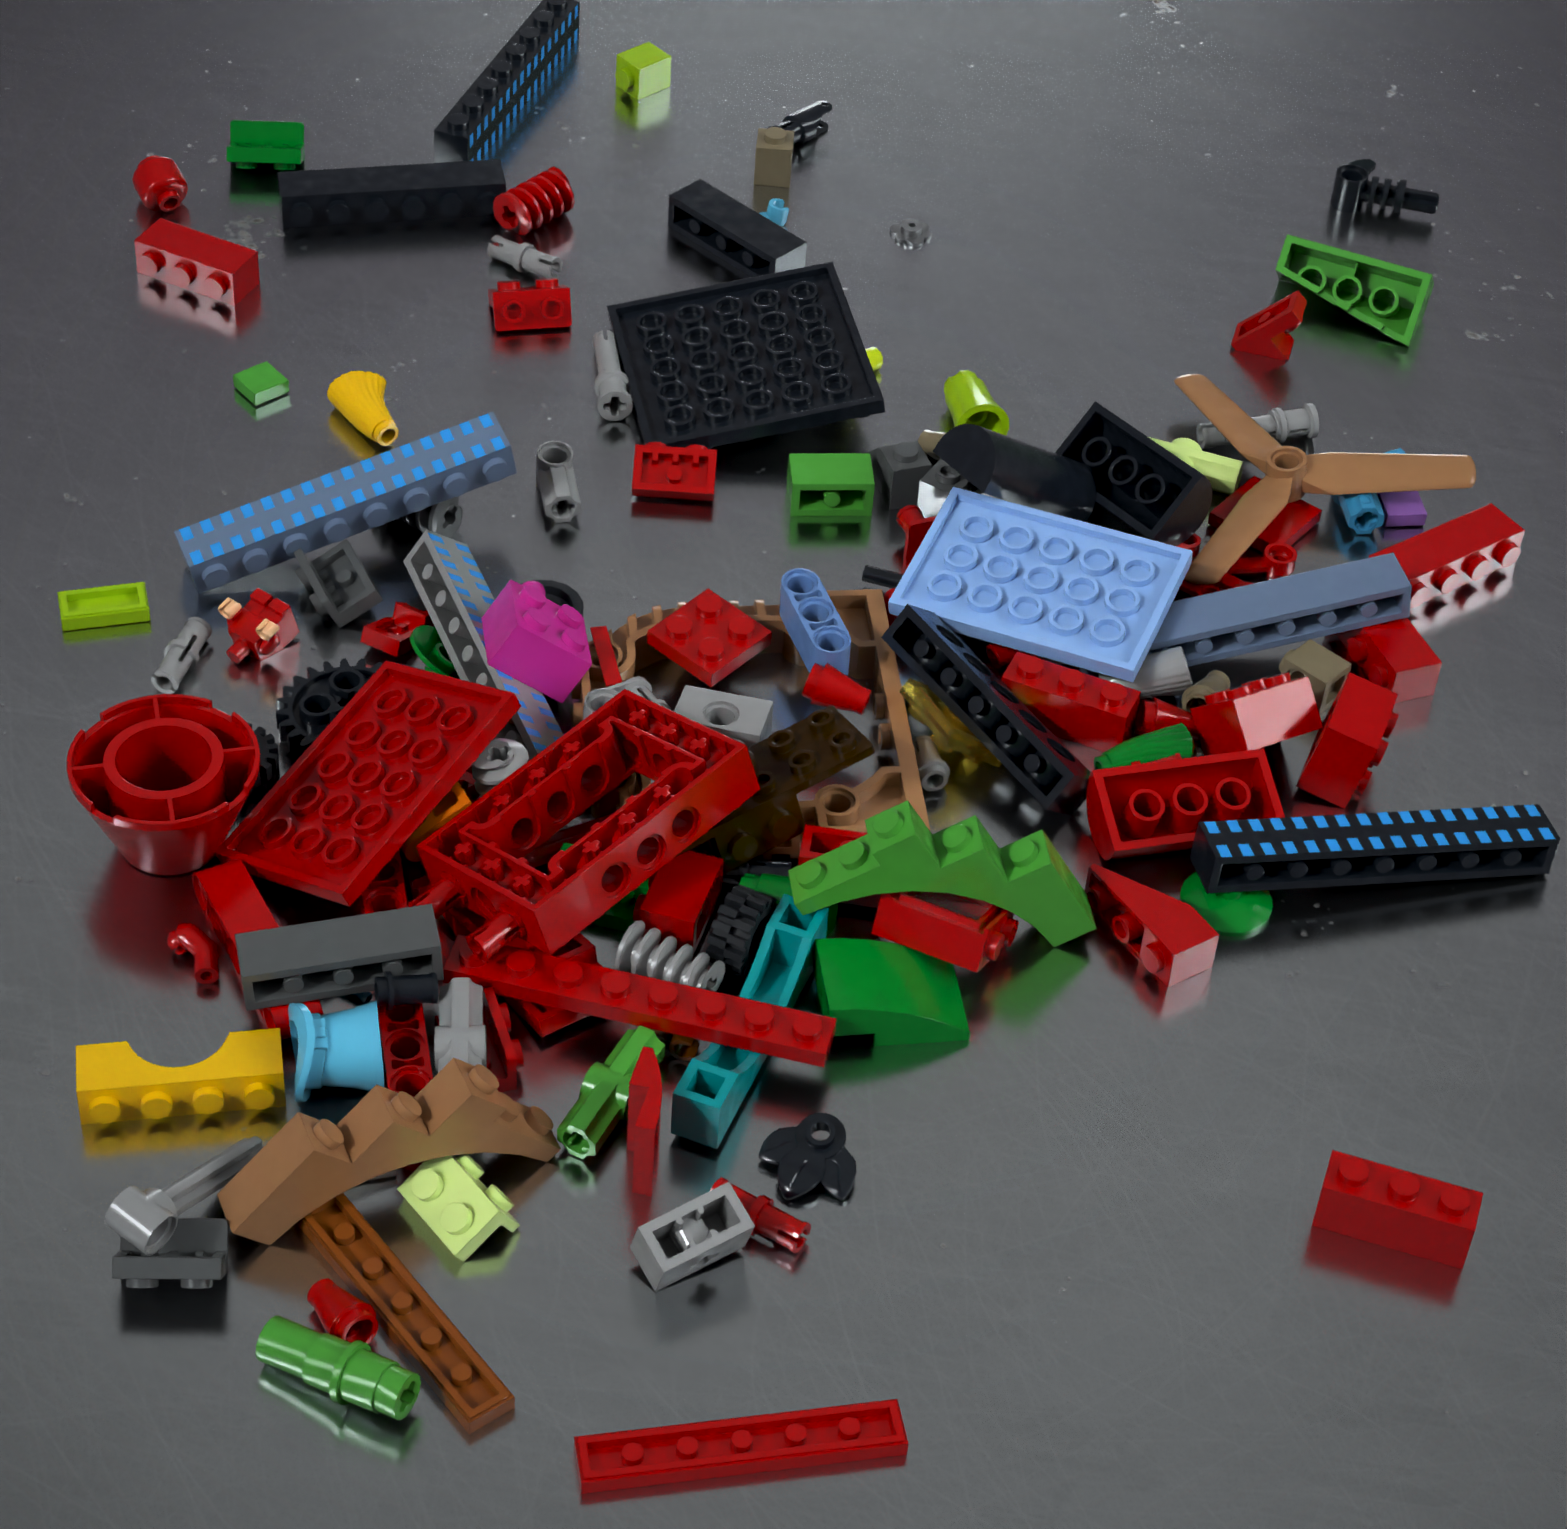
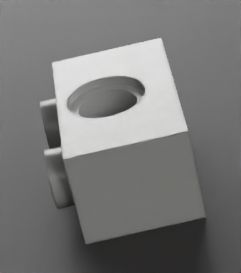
M685 685L674 712L745 744L747 748L768 738L772 734L773 701Z

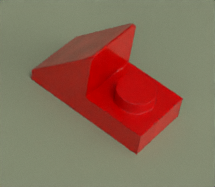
M1297 290L1241 321L1236 326L1231 346L1236 351L1279 360H1288L1294 343V339L1289 333L1302 323L1307 300Z

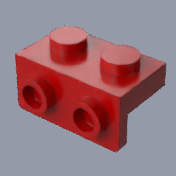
M558 278L536 279V286L520 287V281L497 282V289H488L489 305L493 307L495 330L511 331L571 326L570 287L564 284L559 285Z

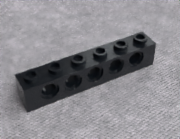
M907 604L881 638L1046 810L1073 816L1086 800L1087 783L1091 772L934 612Z

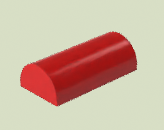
M1264 748L1097 769L1091 771L1087 783L1086 803L1090 832L1094 845L1104 860L1192 849L1198 822L1285 817Z

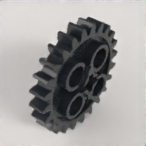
M344 658L340 662V667L336 668L328 661H325L323 663L324 671L321 672L308 667L307 679L295 675L293 677V686H284L283 697L277 698V729L280 731L281 742L288 741V751L290 753L300 751L301 756L380 668L382 663L378 662L372 668H367L365 659H360L356 666H349L348 661Z

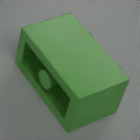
M789 453L786 486L790 516H872L875 482L870 453Z

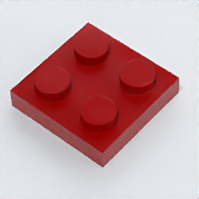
M706 589L657 623L647 633V643L709 687H713L771 645L772 631L710 589Z

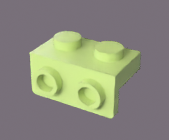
M468 1154L451 1155L424 1161L397 1190L455 1257L465 1262L500 1225L512 1233L520 1226L508 1212L514 1206L512 1201L494 1184L487 1188L479 1178L485 1172Z

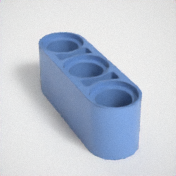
M795 568L787 571L781 579L779 614L809 674L815 663L824 667L828 663L848 676L851 637L820 578L809 569Z

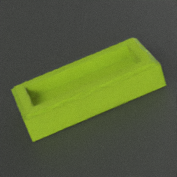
M145 582L57 592L63 631L151 621Z

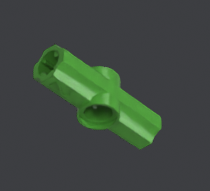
M640 1025L634 1030L628 1029L604 1064L597 1061L589 1068L581 1085L579 1099L557 1128V1140L564 1145L569 1154L583 1160L586 1156H595L620 1120L628 1121L629 1082L643 1046L653 1048L658 1064L665 1056V1044L658 1039L655 1031Z

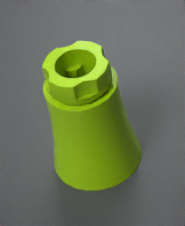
M960 370L956 375L948 377L944 384L945 402L951 413L954 427L962 424H975L1007 435L1009 418L1006 412L995 402L985 383L977 378L974 372Z

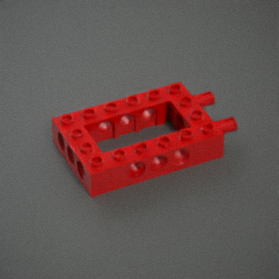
M624 689L416 846L432 887L410 901L408 907L432 904L435 919L437 920L441 915L459 903L489 920L473 933L466 936V941L471 951L477 958H482L484 962L488 961L502 947L516 937L552 955L760 790L747 746ZM635 771L654 780L652 784L636 796L631 795L625 800L626 804L603 822H596L590 827L591 831L567 850H560L548 862L550 875H546L531 867L528 860L524 858L539 845L547 842L552 835L574 818L582 815L596 801L617 788L622 781Z

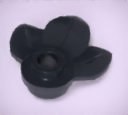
M814 1113L804 1118L796 1127L779 1128L767 1136L759 1151V1159L767 1163L779 1165L777 1179L782 1196L786 1201L793 1200L818 1186L819 1183L832 1196L839 1200H844L851 1192L855 1182L856 1161L845 1148L846 1131L844 1125L838 1118L828 1113ZM822 1130L827 1131L830 1136L825 1140L819 1141L814 1139L812 1134Z

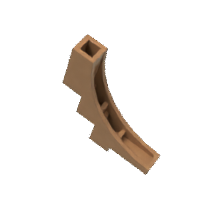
M453 1058L414 1098L406 1092L400 1091L397 1093L376 1084L337 1125L327 1119L319 1120L298 1112L217 1194V1197L233 1234L270 1246L299 1220L332 1198L371 1178L404 1166L445 1156L484 1152L516 1154L548 1162L561 1148L552 1132L553 1122L542 1109L536 1106L527 1107L513 1101L506 1094L498 1092L499 1082L495 1075L485 1066L480 1064L474 1066Z

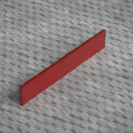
M607 626L590 627L605 685L612 686L621 683L622 680Z

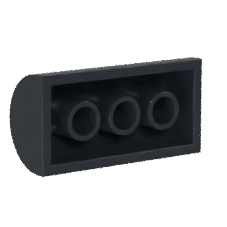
M1096 401L1055 452L1084 464L1091 472L1095 482V502L1147 539L1177 546L1189 539L1198 530L1210 509L1212 486L1202 473Z
M962 424L952 428L940 439L933 450L937 456L985 494L1083 522L1088 521L1093 511L1096 499L1095 482L1089 469L1076 460L975 424Z

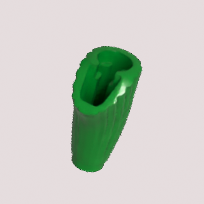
M1179 723L1134 737L1103 752L1101 756L1094 758V769L1131 765V762L1138 760L1141 764L1175 755V753L1179 752L1182 759L1193 757L1196 745L1187 727L1183 723Z

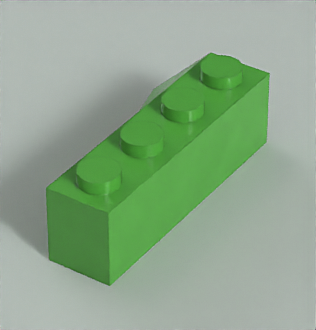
M1289 234L1286 236L1275 269L1279 280L1306 288L1408 348L1422 322L1434 286L1432 274Z

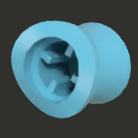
M377 1000L352 1009L325 1015L311 1013L303 1003H290L288 1005L290 1034L296 1063V1102L307 1101L312 1089H322L323 1086L354 1088L370 1091L376 1084L384 1087V1068Z

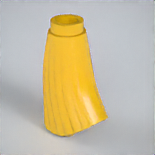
M350 371L342 374L329 385L327 390L329 401L366 437L379 443L381 446L392 444L397 439L399 430L384 401L387 381L383 376L370 371Z

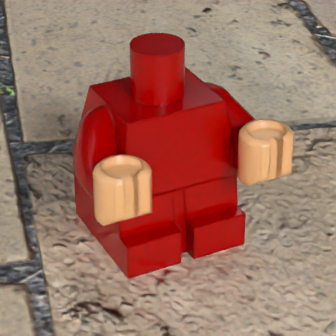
M257 588L250 595L251 599L243 608L240 603L229 597L218 607L219 613L227 619L228 633L234 643L226 653L232 661L238 664L247 655L260 662L283 650L299 633L291 606L278 598L273 599L272 595L260 588Z

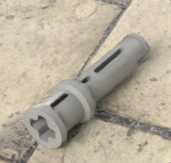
M601 330L592 339L598 369V376L594 382L595 393L598 396L597 408L598 413L604 419L619 421L628 417L633 408L632 398L628 393L629 380L626 374L621 371L615 334L607 330L608 340H605L603 330Z
M1305 403L1302 408L1282 410L1280 407L1272 408L1266 415L1251 417L1279 443L1285 442L1286 438L1306 435L1307 438H1316L1319 433V417L1313 403ZM1211 422L1197 425L1196 435L1201 449L1231 445Z

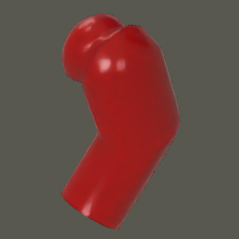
M178 924L176 930L171 931L167 936L169 948L171 950L176 948L175 953L177 955H184L189 951L194 956V976L197 982L201 984L216 982L219 978L217 944L195 924Z

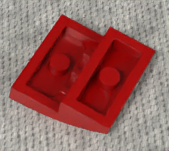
M643 1046L629 1082L627 1150L634 1151L632 1192L652 1197L659 1167L662 1080L658 1060L653 1048Z

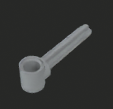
M253 1136L250 1139L244 1138L162 1190L152 1187L142 1191L135 1185L126 1188L114 1199L108 1208L104 1220L105 1225L145 1255L151 1256L157 1253L173 1235L177 1227L178 1215L226 1186L263 1148V1140L257 1136Z

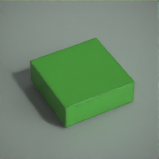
M267 361L233 374L234 387L255 406L289 392V380Z

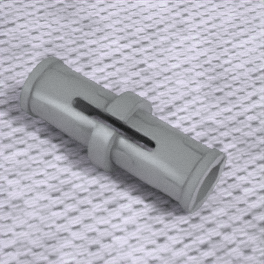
M495 235L491 240L498 243L499 247L491 243L488 244L487 254L491 259H497L513 265L516 271L523 274L531 272L545 278H558L559 276L551 272V269L559 273L562 271L563 264L561 258L540 252L530 243L524 242L519 244L500 235Z
M190 617L185 622L178 637L169 641L164 649V659L151 676V683L158 691L165 694L175 693L187 671L195 668L200 659L199 651L212 633L209 623L200 617Z

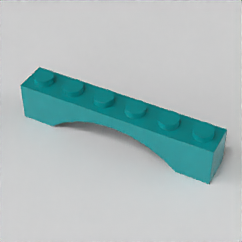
M784 894L766 925L759 949L739 997L792 1009L813 971L815 939L826 938L829 908L825 907L803 916L794 905L793 896ZM711 1042L700 1055L691 1059L673 1092L671 1133L717 1149L767 1055Z

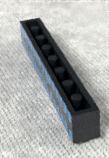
M541 1L434 129L435 163L477 161L485 156L579 39L580 1Z
M1539 804L1198 822L1190 860L1207 894L1549 874L1560 837Z

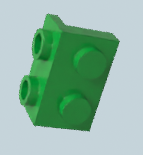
M235 119L230 122V143L227 146V162H236V168L255 169L258 168V163H273V169L294 170L295 164H301L305 159V125L303 122Z

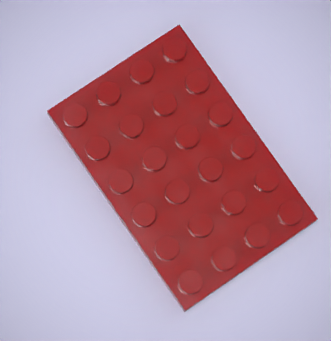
M386 660L214 853L222 864L240 859L251 875L350 907L383 867L391 861L395 853L413 832L421 826L425 818L442 798L450 792L454 784L472 763L479 758L480 754L496 735L507 725L508 721L520 709L521 704L512 692Z

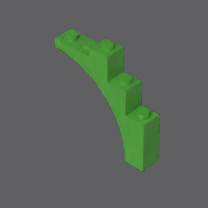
M908 800L866 819L865 824L868 834L788 870L794 905L803 916L839 902L870 895L917 891L955 894L983 900L1008 910L1034 926L1053 947H1057L1097 929L1088 895L1042 829L1002 848L997 846L976 815L932 834Z

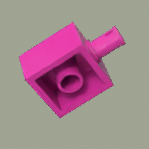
M510 579L481 618L487 664L560 703L565 701L592 665L584 618L573 607L566 604L560 606L547 599L545 588L540 582L527 581L521 585Z

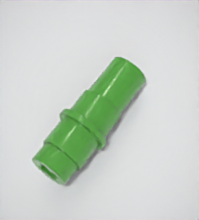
M280 1315L269 1319L263 1327L256 1344V1358L260 1362L300 1378L305 1384L328 1393L330 1399L339 1405L351 1403L374 1414L382 1413L393 1419L402 1420L413 1408L420 1391L421 1380L417 1373L401 1367L394 1360L372 1352L371 1347L361 1340L351 1343L330 1333L322 1334Z

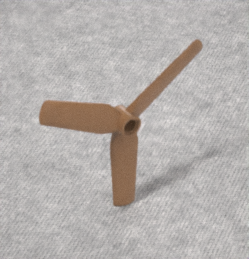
M1186 374L1174 380L1176 386L1244 458L1265 473V477L1241 497L1194 559L1184 578L1189 583L1213 585L1219 582L1288 503L1301 499L1305 493L1345 495L1471 488L1475 484L1476 466L1469 455L1347 452L1306 455L1303 450L1297 447L1282 446L1206 376L1202 374Z

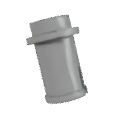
M926 735L919 736L915 739L920 751L918 752L914 742L913 746L921 786L927 791L940 790L947 784L950 775L949 766L945 761L941 760L935 739Z

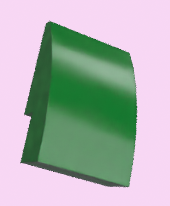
M850 938L815 939L813 969L822 1015L837 1019L834 1036L871 1034L874 1047L965 1041L970 1039V1031L953 964L891 942Z

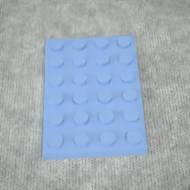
M952 487L889 599L888 609L889 614L898 616L905 606L910 604L934 612L953 632L1134 682L1192 564L1193 551Z

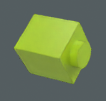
M649 41L617 54L616 86L637 100L670 87L671 55Z

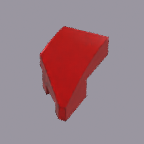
M395 602L392 617H385L363 626L360 642L398 657L413 648L410 642V635L417 626H435L427 610H419L405 602Z

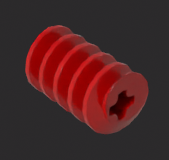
M553 166L528 179L526 182L524 181L505 193L496 196L493 202V212L496 221L501 227L506 230H513L518 235L524 236L531 232V229L535 230L542 224L550 222L552 218L561 216L563 212L566 213L572 210L575 204L574 194L566 175L559 168Z

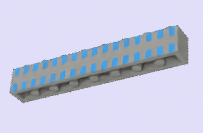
M425 530L403 561L459 678L512 692L516 695L521 707L494 739H512L521 743L527 749L529 760H531L563 736V733L543 693L487 664L481 618L495 599L467 544Z

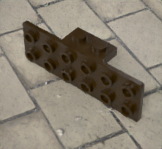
M834 706L814 711L807 718L788 728L772 733L768 738L747 748L760 790L677 856L710 840L715 856L724 859L723 870L727 873L804 832L805 821L796 794L875 753L873 743Z

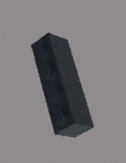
M702 179L669 195L668 227L748 276L755 277L805 267L806 241Z

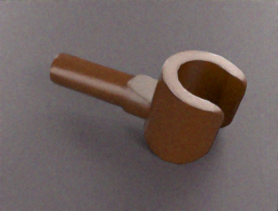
M651 1029L655 1031L656 1036L670 1041L668 1049L675 1058L690 1061L696 1056L700 1045L698 1040Z

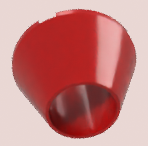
M183 694L150 695L112 706L101 712L100 721L86 732L81 729L72 741L66 760L67 776L71 790L77 800L130 864L144 872L155 875H180L205 866L216 856L214 852L217 851L227 838L257 780L260 770V749L257 737L249 724L236 712H233L230 716L223 711L213 708L212 700Z

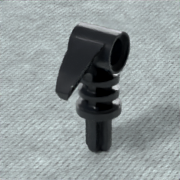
M1371 159L1355 160L1337 168L1330 203L1339 211L1357 212L1362 208L1363 202H1367L1366 208L1373 209L1374 204H1379L1380 211H1385L1386 206H1391V212L1397 216H1400L1401 208L1434 214L1437 211L1439 204V194L1406 188L1407 180L1405 179L1398 180L1397 186L1391 185L1392 179L1389 178L1385 179L1384 184L1379 183V177L1373 176L1372 181H1369V174L1376 167V163Z

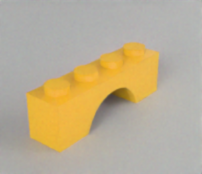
M280 1028L229 1032L223 1045L212 1056L201 1062L182 1067H165L152 1064L138 1056L127 1041L76 1045V1093L81 1125L107 1124L140 1119H161L164 1117L213 1114L250 1109L261 1110L286 1106Z

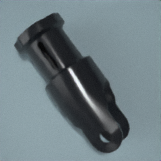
M817 101L786 116L782 123L778 125L772 124L765 127V129L779 127L784 130L794 131V145L800 146L828 130V124L821 121L823 115L832 110V105L827 101Z

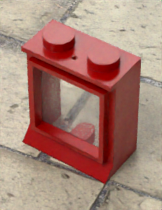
M910 891L881 894L871 934L977 973L990 960L996 961L1004 946H1011L1017 933L1019 921L1013 919L1014 913L974 898L935 892Z

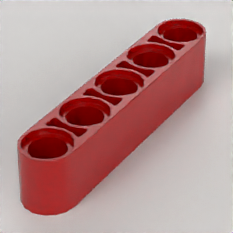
M236 859L194 872L192 874V881L200 907L241 980L235 934L277 928L279 926L245 865L240 859ZM319 999L299 1002L306 1005L311 1013L324 1015ZM289 1004L256 1009L267 1029L280 1028L281 1042L291 1039L288 1017Z

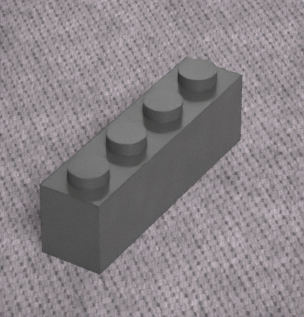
M432 904L235 934L246 1011L374 991L375 977L384 976L385 971H391L392 976L420 975L435 972L437 980H444L441 942Z

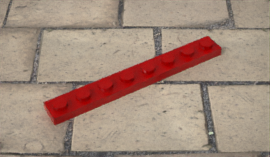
M462 935L457 936L443 967L444 983H449L452 978L469 977L472 982L482 985L483 988L493 987L494 993L636 1026L640 1025L649 1029L823 1068L836 1031V1018L507 945L502 947L488 961L484 962L482 958L479 959L474 955L467 944L466 936Z

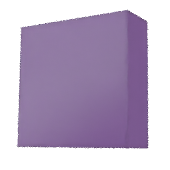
M1418 491L1377 493L1385 515V527L1425 525L1427 512Z

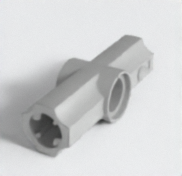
M469 977L452 978L448 984L440 987L439 1026H435L434 1034L435 1070L438 1073L453 1058L474 1066L480 1064L487 1068L486 1025H483V986L472 982Z

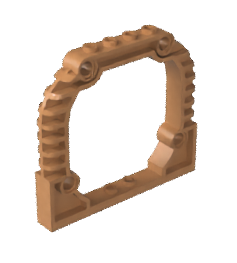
M882 589L827 590L851 637L848 675L855 679H873L875 693L872 697L874 720H881V723L878 725V744L880 750H887L889 766L881 767L873 776L854 788L838 784L827 785L818 790L815 794V800L798 801L805 824L867 833L866 819L908 800L930 830L895 652L881 638L890 627ZM780 597L779 605H765L763 599L754 600L753 606H739L738 600L728 601L772 631L771 645L760 653H782L784 658L790 663L805 666L780 618ZM686 601L677 602L676 608L665 610L661 609V605L652 606L651 613L637 618L636 613L628 616L626 624L618 628L613 634L611 629L608 631L622 682L635 677L637 671L659 660L668 659V657L647 643V633L650 628L685 605ZM594 641L588 642L592 665L571 691V699H579V702L573 703L574 727L583 721L584 699L587 693L594 689L609 687L605 685ZM635 771L622 781L617 788L608 792L589 807L591 815L594 818L616 812L626 804L625 800L631 795L636 796L651 784V779ZM803 833L761 854L760 858L771 860L772 855L788 854L789 859H799ZM710 840L690 850L715 854Z

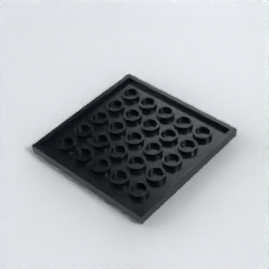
M832 261L607 306L608 317L612 332L615 334L623 371L629 380V392L644 445L649 442H661L670 447L685 448L696 444L710 449L736 442H746L755 438L786 434L791 431L815 426H825L834 422L865 418L885 412L884 398Z

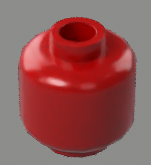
M150 156L145 158L138 164L132 178L134 188L143 205L152 211L162 210L169 212L175 210L187 195V182L178 165L168 157Z

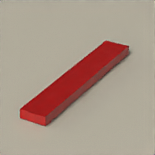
M898 1399L574 1437V1453L581 1494L907 1455L909 1445Z

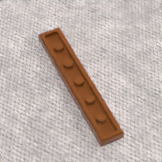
M344 1193L332 1198L296 1223L353 1294L374 1308L380 1327L469 1435L515 1408L514 1395Z

